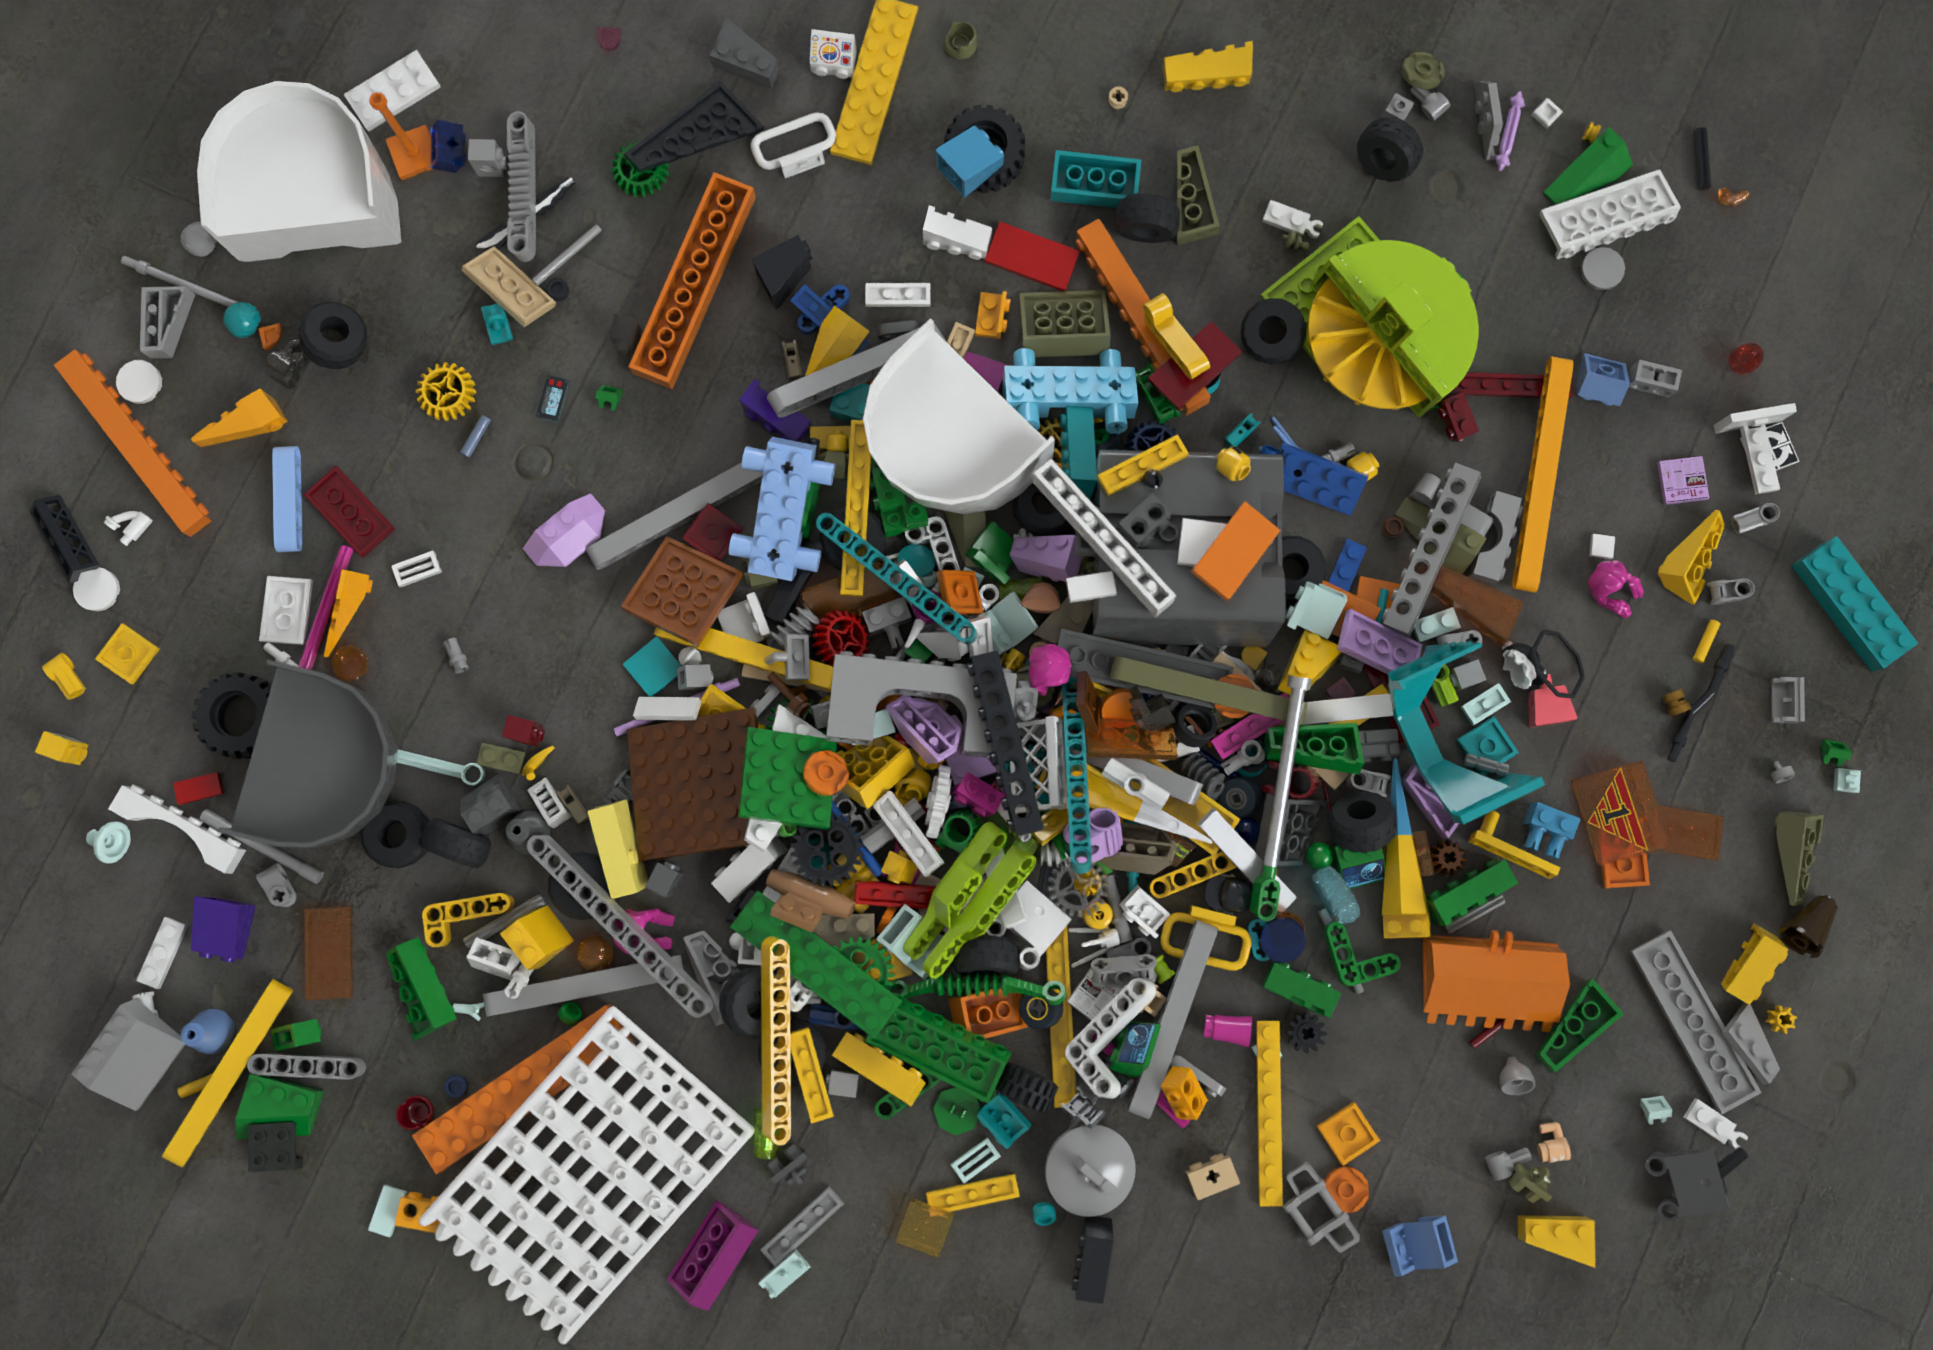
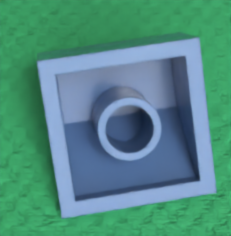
M1584 353L1576 383L1577 395L1585 400L1601 401L1608 406H1620L1630 385L1626 364Z

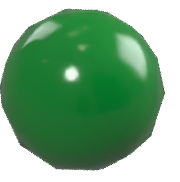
M1323 842L1311 844L1305 853L1307 864L1315 870L1327 869L1334 860L1332 848Z

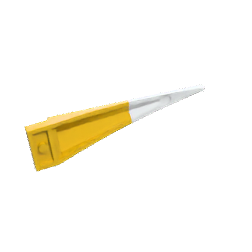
M1087 764L1090 809L1106 807L1117 812V816H1120V818L1209 844L1213 843L1208 837L1163 810H1158L1139 797L1128 794L1124 788ZM1043 769L1039 778L1042 784L1048 778V772ZM1074 771L1071 773L1073 776L1082 775L1080 771ZM1037 784L1035 788L1038 790L1040 786ZM1075 792L1072 796H1074L1075 798L1082 797L1083 794L1080 792Z

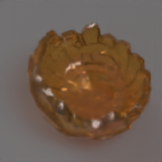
M352 644L340 647L331 662L335 675L346 682L357 680L365 675L369 666L365 652Z
M597 935L589 936L579 942L576 957L578 963L584 969L597 972L610 966L613 961L614 950L604 938Z

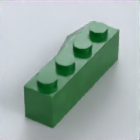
M419 937L397 945L386 953L394 981L400 984L398 993L400 1000L406 1003L409 1012L405 1014L407 1022L412 1023L415 1033L411 1034L413 1041H417L457 1019L454 1008L445 995V989L440 984L435 968L430 963L425 946L420 942Z

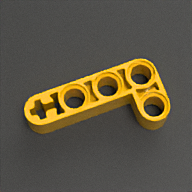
M1164 293L1143 304L1144 318L1147 326L1190 380L1210 369V363L1205 354L1173 316L1172 305Z
M496 893L428 905L422 913L426 942L431 947H444L451 940L450 923L505 914L514 908L515 900L510 894ZM502 900H506L507 902L506 905H503V907H493L492 903L501 902ZM479 901H482L485 905L482 913L476 911V904ZM456 905H460L462 908V913L459 917H456L453 913ZM434 909H438L440 913L436 921L431 917ZM437 931H440L443 935L440 943L434 940V935Z

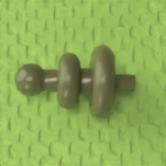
M1295 231L1289 232L1288 235L1284 234L1282 237L1285 239L1284 244L1286 248L1292 245L1294 249L1302 247L1303 250H1307L1309 248V243L1302 242L1301 236L1296 237Z

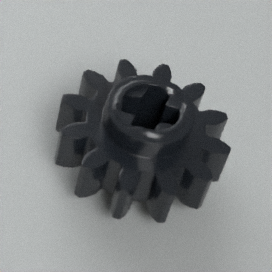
M1308 1013L1303 1014V1019L1299 1015H1295L1296 1023L1288 1021L1292 1030L1285 1031L1286 1034L1292 1035L1288 1043L1294 1044L1296 1042L1294 1049L1299 1051L1303 1047V1051L1306 1054L1309 1053V1047L1317 1052L1318 1047L1316 1044L1324 1045L1325 1042L1320 1038L1327 1035L1326 1032L1320 1029L1324 1027L1325 1023H1316L1318 1020L1316 1015L1309 1019ZM1310 1028L1308 1031L1311 1033L1310 1037L1305 1036L1303 1038L1302 1030Z

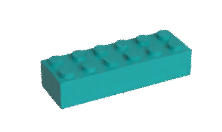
M1837 536L1823 542L1791 565L1871 672L1884 669L1919 644Z

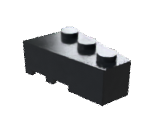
M1085 1216L1083 1234L1079 1236L1078 1248H1081L1080 1255H1076L1075 1269H1078L1077 1276H1073L1071 1288L1075 1290L1076 1300L1103 1304L1114 1242L1113 1224L1110 1218Z

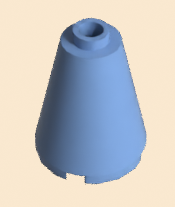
M204 1010L184 1026L181 1031V1039L184 1044L203 1054H218L223 1052L234 1041L236 1034L235 1023L223 1010Z

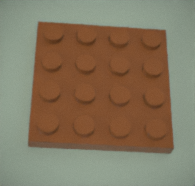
M666 536L622 603L621 609L699 647L742 579L743 573Z

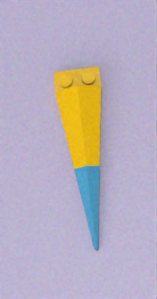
M1394 757L1390 802L1396 810L1397 830L1395 837L1388 843L1386 851L1382 905L1384 939L1431 938L1430 914L1414 847L1399 763Z

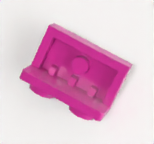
M967 772L962 781L954 785L949 793L954 796V800L964 806L967 804L980 817L994 815L1001 804V797H1004L1001 792L970 772Z

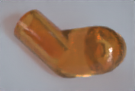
M1722 188L1717 195V199L1721 204L1735 207L1750 198V193L1746 189L1734 195L1731 194L1728 188Z

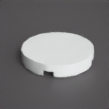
M133 360L126 363L119 370L116 377V387L119 394L126 400L135 404H145L152 401L158 391L160 392L162 377L159 370L151 363L143 360Z
M104 568L82 572L78 581L74 582L73 594L77 603L87 610L97 612L106 610L114 605L115 599L120 593L118 579L113 573Z

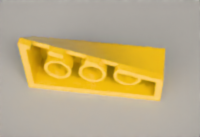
M1253 41L1245 42V46L1235 48L1234 44L1225 46L1226 49L1218 52L1206 49L1196 56L1190 52L1164 57L1162 70L1165 91L1201 90L1204 87L1219 89L1228 85L1242 87L1249 84L1252 76Z

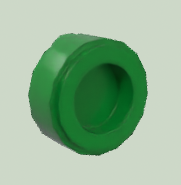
M569 1001L560 1007L558 1016L563 1023L573 1026L581 1019L582 1010L578 1004Z

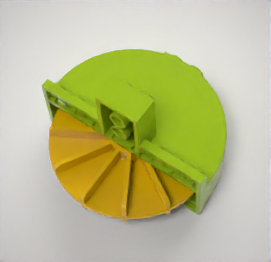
M1394 240L1372 241L1354 246L1338 256L1335 254L1327 261L1310 285L1317 294L1309 313L1308 347L1311 349L1319 370L1324 375L1323 380L1325 382L1328 381L1340 393L1355 401L1354 404L1392 410L1410 407L1417 417H1421L1448 395L1468 372L1478 344L1479 325L1477 312L1470 294L1472 290L1469 288L1468 282L1458 275L1454 265L1445 258H1440L1433 252L1412 243Z

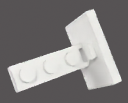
M1795 403L1733 413L1714 425L1715 434L1741 430L1755 495L1780 490L1765 425L1779 423L1797 412Z

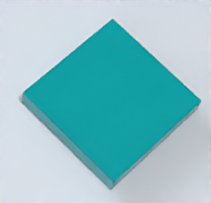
M656 636L624 662L623 666L647 695L654 697L678 677L677 668L681 667V664Z
M1495 716L1490 717L1456 740L1465 755H1476L1477 758H1487L1497 761L1498 764L1508 761L1519 753ZM1476 769L1478 774L1483 776L1489 773L1483 770Z

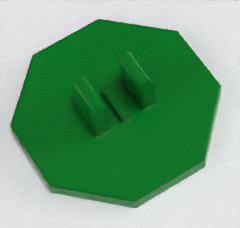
M954 1087L940 1093L933 1110L938 1126L953 1135H958L974 1129L979 1119L976 1114L980 1111L977 1097Z

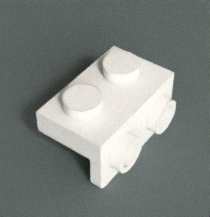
M1138 885L1119 904L1124 910L1122 915L1129 922L1133 923L1135 920L1139 924L1138 929L1146 936L1151 934L1154 938L1159 936L1156 930L1171 915Z

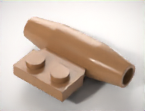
M772 869L766 881L768 887L781 894L772 907L770 915L809 932H813L820 922L822 913L850 919L855 909L856 902L827 885L821 887L819 882L813 885L812 879L804 880V876L800 874Z

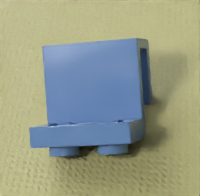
M1446 1216L1418 1218L1419 1222L1398 1223L1382 1231L1394 1277L1403 1276L1415 1269H1444L1458 1262Z

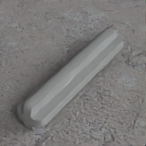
M1502 894L1493 898L1489 897L1487 898L1488 901L1481 906L1467 909L1469 913L1456 919L1451 918L1452 923L1444 926L1445 930L1448 933H1452L1505 904Z

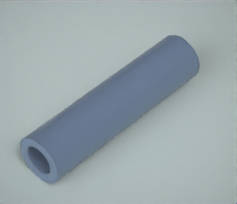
M481 415L461 449V454L470 458L491 422L489 418Z

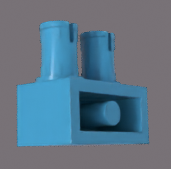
M1539 802L1531 803L1523 825L1530 828L1524 847L1538 851L1543 833L1549 834L1551 839L1545 855L1559 859L1564 841L1573 840L1580 818Z

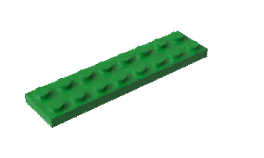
M757 891L730 928L760 951L762 942L767 937L772 936L787 942L790 949V974L876 1039L903 1001L815 933L771 916V909L775 903L763 893ZM778 944L774 945L773 953L777 951Z

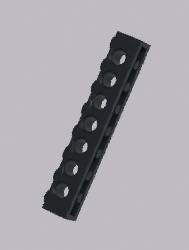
M996 650L971 656L969 659L970 663L967 664L969 676L974 677L973 693L975 699L980 701L981 707L978 708L980 720L985 721L987 730H984L986 743L991 744L992 752L989 755L992 766L996 765L998 771L995 779L997 787L1002 788L1004 797H1001L1003 810L1008 811L1009 819L1006 821L1009 833H1013L1015 838L1042 831L1044 827L999 652ZM984 672L990 673L993 681L991 683L983 682L981 674ZM990 694L997 696L998 704L990 705L987 702V696ZM993 717H1001L1004 721V726L1002 728L995 727L992 722ZM999 739L1009 741L1010 747L1008 750L999 748ZM1005 761H1012L1015 764V771L1013 773H1009L1004 769ZM1012 783L1020 785L1021 793L1019 795H1013L1010 792V785ZM1018 805L1024 806L1027 810L1024 818L1016 815L1015 809Z

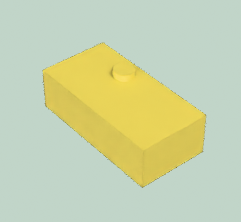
M627 799L589 810L588 815L611 899L634 894L645 889L648 876L644 862L638 860L636 832Z

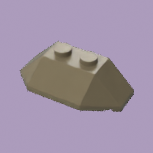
M1120 823L1123 838L1121 850H1118L1112 856L1098 860V862L1112 870L1155 875L1172 864L1177 843L1165 830L1146 825Z

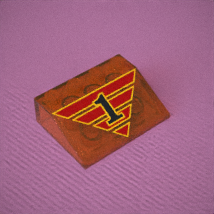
M1643 761L1622 765L1571 781L1598 866L1661 852L1672 847Z

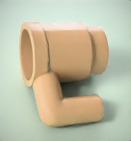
M1558 1122L1540 1124L1539 1130L1541 1134L1553 1132L1555 1138L1537 1144V1153L1540 1161L1551 1163L1570 1160L1569 1144L1563 1136L1561 1125Z

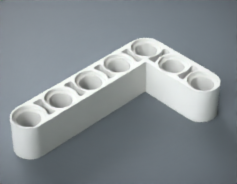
M1140 978L1133 979L1066 1047V1058L1091 1090L1099 1097L1116 1098L1120 1093L1121 1086L1097 1054L1154 998L1156 987L1150 981ZM1144 985L1145 990L1143 994L1140 995V987ZM1126 1001H1128L1129 1006L1128 1009L1125 1011L1124 1004ZM1112 1017L1113 1023L1109 1027L1108 1020ZM1097 1033V1040L1093 1042V1035ZM1081 1048L1082 1053L1081 1056L1078 1058L1077 1051ZM1094 1065L1095 1072L1091 1075V1067ZM1108 1082L1109 1090L1105 1093L1104 1086Z

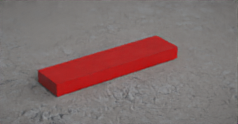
M855 880L853 901L860 905L903 907L906 904L910 908L928 909L933 890L936 886Z

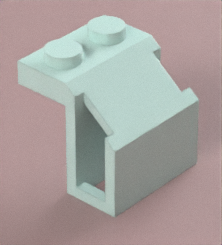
M1306 581L1304 587L1300 586L1296 592L1295 598L1298 600L1295 606L1290 605L1285 615V618L1288 619L1287 626L1295 629L1298 625L1328 639L1348 600L1347 595L1324 584H1319L1318 586Z
M904 904L876 940L925 980L929 975L923 970V963L943 936L938 934L920 958L916 960L911 959L904 953L903 946L923 918Z

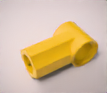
M64 653L58 654L42 666L45 674L57 683L67 699L71 700L79 697L86 690V687L73 670L75 669L73 662Z

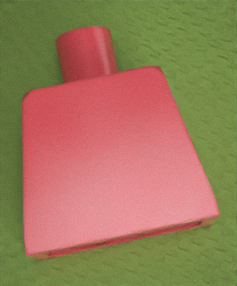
M1548 674L1547 680L1553 685L1551 674ZM1545 683L1539 686L1540 689L1528 693L1529 728L1570 722L1577 719L1571 699L1557 697ZM1565 685L1555 686L1559 693L1568 694Z

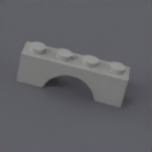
M1499 491L1494 492L1490 496L1486 514L1494 520L1493 524L1497 533L1496 543L1490 551L1480 552L1476 555L1471 564L1469 578L1492 585L1503 579L1506 570L1503 567L1504 561L1509 558L1511 553L1509 543L1517 531V526L1514 525L1516 518L1520 517L1523 506L1520 505L1522 498Z

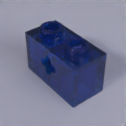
M437 120L431 127V169L456 173L464 166L466 156L463 153V146L466 141V135L463 133V125Z

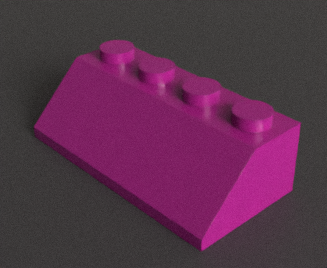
M716 1201L666 1280L689 1304L708 1311L758 1230L746 1218L720 1201Z

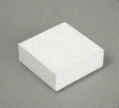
M1546 98L1531 116L1547 129L1563 111Z
M1592 534L1589 556L1612 559L1615 537Z

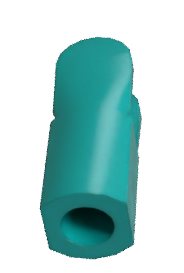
M1253 413L1249 414L1223 439L1229 448L1237 447L1261 424L1260 421L1257 422L1252 417ZM1245 423L1251 427L1249 431L1243 426Z

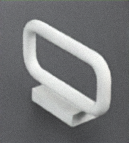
M818 112L812 113L757 134L752 139L751 151L755 161L761 168L771 170L781 167L784 177L788 178L825 164L822 151L832 147L835 143L836 132L827 115ZM816 121L823 123L828 134L825 141L772 161H766L763 158L759 148V144L762 141Z

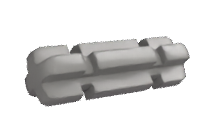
M1467 754L1464 760V765L1473 768L1475 766L1476 769L1490 773L1496 772L1500 776L1508 774V764H1498L1497 761L1483 757L1477 758L1476 755Z

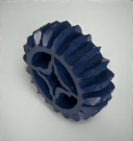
M1150 420L1148 426L1142 422L1139 427L1135 426L1132 432L1128 434V440L1125 441V447H1127L1125 450L1138 451V446L1141 451H1146L1157 443L1159 444L1163 440L1165 441L1175 436L1176 429L1169 430V423L1161 426L1160 421H1157L1155 425Z

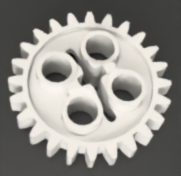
M939 766L937 776H934L932 789L928 795L925 825H927L926 837L937 839L940 828L943 827L945 814L948 812L951 798L949 793L952 779H949L951 767Z

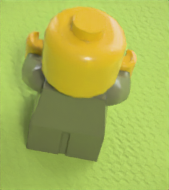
M835 430L833 434L830 433L826 437L827 451L820 454V461L834 463L836 465L834 478L846 479L849 455L845 452L848 449V436L843 435L842 431Z

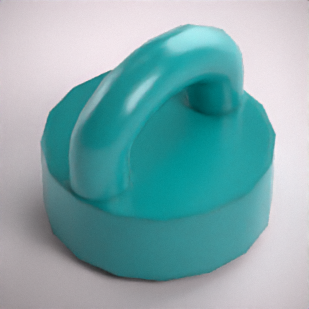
M1039 1202L1033 1206V1218L1036 1224L1046 1226L1055 1222L1056 1212L1053 1204Z

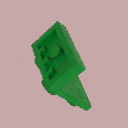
M991 521L964 555L993 581L1006 584L1010 577L1005 572L1013 562L1010 552L1014 540L995 522Z

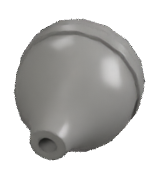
M1516 1057L1507 1058V1063L1500 1074L1499 1083L1502 1092L1508 1095H1520L1534 1089L1536 1084L1531 1070L1520 1063Z

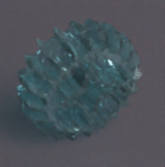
M1326 866L1312 875V882L1316 892L1337 922L1346 925L1355 921L1360 916L1357 899L1344 879L1333 867Z

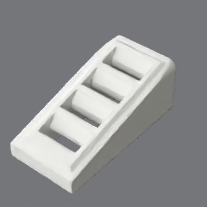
M546 777L527 790L550 827L556 828L572 817ZM547 788L546 792L539 797L537 796L540 791ZM552 796L551 799H549L545 803H542V801H544L546 798ZM556 803L557 806L547 811L549 807Z

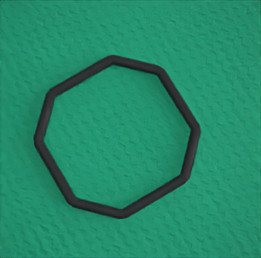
M1542 630L1531 649L1535 672L1557 697L1574 698L1585 679L1580 655L1561 633ZM1544 634L1557 636L1576 657L1580 678L1572 694L1559 693L1540 672L1535 651Z

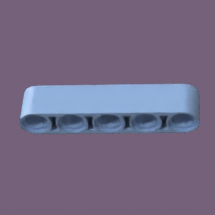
M298 446L274 447L272 452L274 547L277 553L301 551L302 491L300 450Z

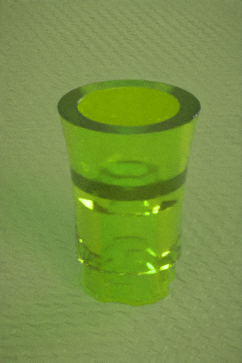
M1043 575L1041 577L1035 576L1025 579L1008 580L1006 584L999 583L1000 601L1011 592H1015L1022 602L1032 585L1043 582Z
M762 1107L755 1108L754 1156L760 1159H775L776 1150L779 1145L763 1135ZM779 1128L775 1130L774 1136L778 1134Z

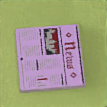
M1702 456L1657 462L1664 505L1709 499Z

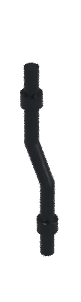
M1730 644L1725 645L1721 657L1717 659L1714 665L1715 672L1707 691L1691 706L1692 709L1686 711L1678 733L1674 734L1671 741L1673 745L1667 760L1676 762L1681 748L1687 742L1686 735L1694 716L1715 696L1723 674L1727 672L1730 666L1729 659L1734 646Z

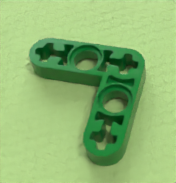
M1332 922L1324 927L1323 934L1337 979L1341 985H1358L1393 974L1400 969V959L1393 953L1356 962L1345 926L1339 922ZM1333 928L1339 930L1336 936L1331 935L1330 931H1333ZM1338 941H1343V944H1338L1335 946L1333 944ZM1339 948H1343L1347 953L1346 959L1343 961L1339 960L1336 954ZM1388 960L1393 961V965L1390 967L1380 968L1379 964L1386 963ZM1350 963V966L1342 968L1340 966L1341 964ZM1367 963L1371 964L1374 968L1371 976H1367L1364 973V966ZM1347 972L1353 974L1350 980L1344 978Z

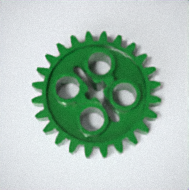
M859 935L858 941L855 942L852 936L849 938V943L841 939L840 948L835 944L833 945L834 949L859 968H862L867 961L873 959L874 962L863 971L868 973L870 969L876 968L880 971V976L875 980L884 987L893 986V982L888 980V978L895 977V973L889 972V969H892L894 964L887 963L891 959V955H883L886 948L884 947L879 950V941L872 945L870 944L871 937H868L866 942H862V937ZM854 952H863L865 954L864 961H854L852 958Z

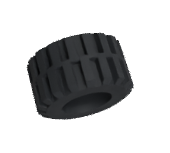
M1007 1063L995 1089L1001 1095L1039 1113H1047L1059 1087L1054 1082L1014 1063Z

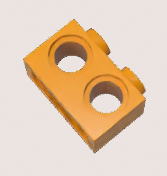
M1176 1066L1170 1068L1161 1084L1167 1100L1177 1119L1197 1120L1208 1100L1192 1068Z
M409 1192V1194L400 1197L395 1226L436 1233L440 1224L438 1219L427 1226H422L419 1223V1218L439 1196H431V1199L422 1197V1193ZM409 1204H413L417 1208L416 1215L409 1213Z

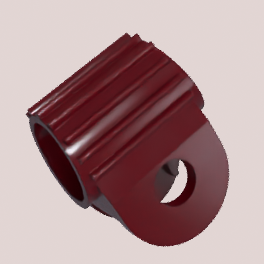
M1267 759L1266 764L1270 768L1279 769L1280 761ZM1293 764L1288 795L1299 800L1310 797L1320 787L1319 782L1321 780L1318 777L1320 774H1317L1316 769H1312L1309 766ZM1297 771L1305 772L1311 779V787L1307 793L1298 791L1293 784V777ZM1270 783L1269 785H1262L1261 790L1275 794L1276 785Z

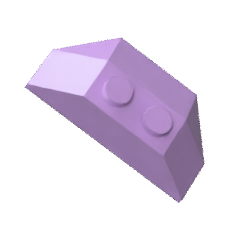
M592 494L574 500L537 528L523 547V550L537 566L567 567L582 555L590 545L601 539L605 510Z
M903 695L886 705V709L901 736L927 763H939L957 751L963 730L936 702Z

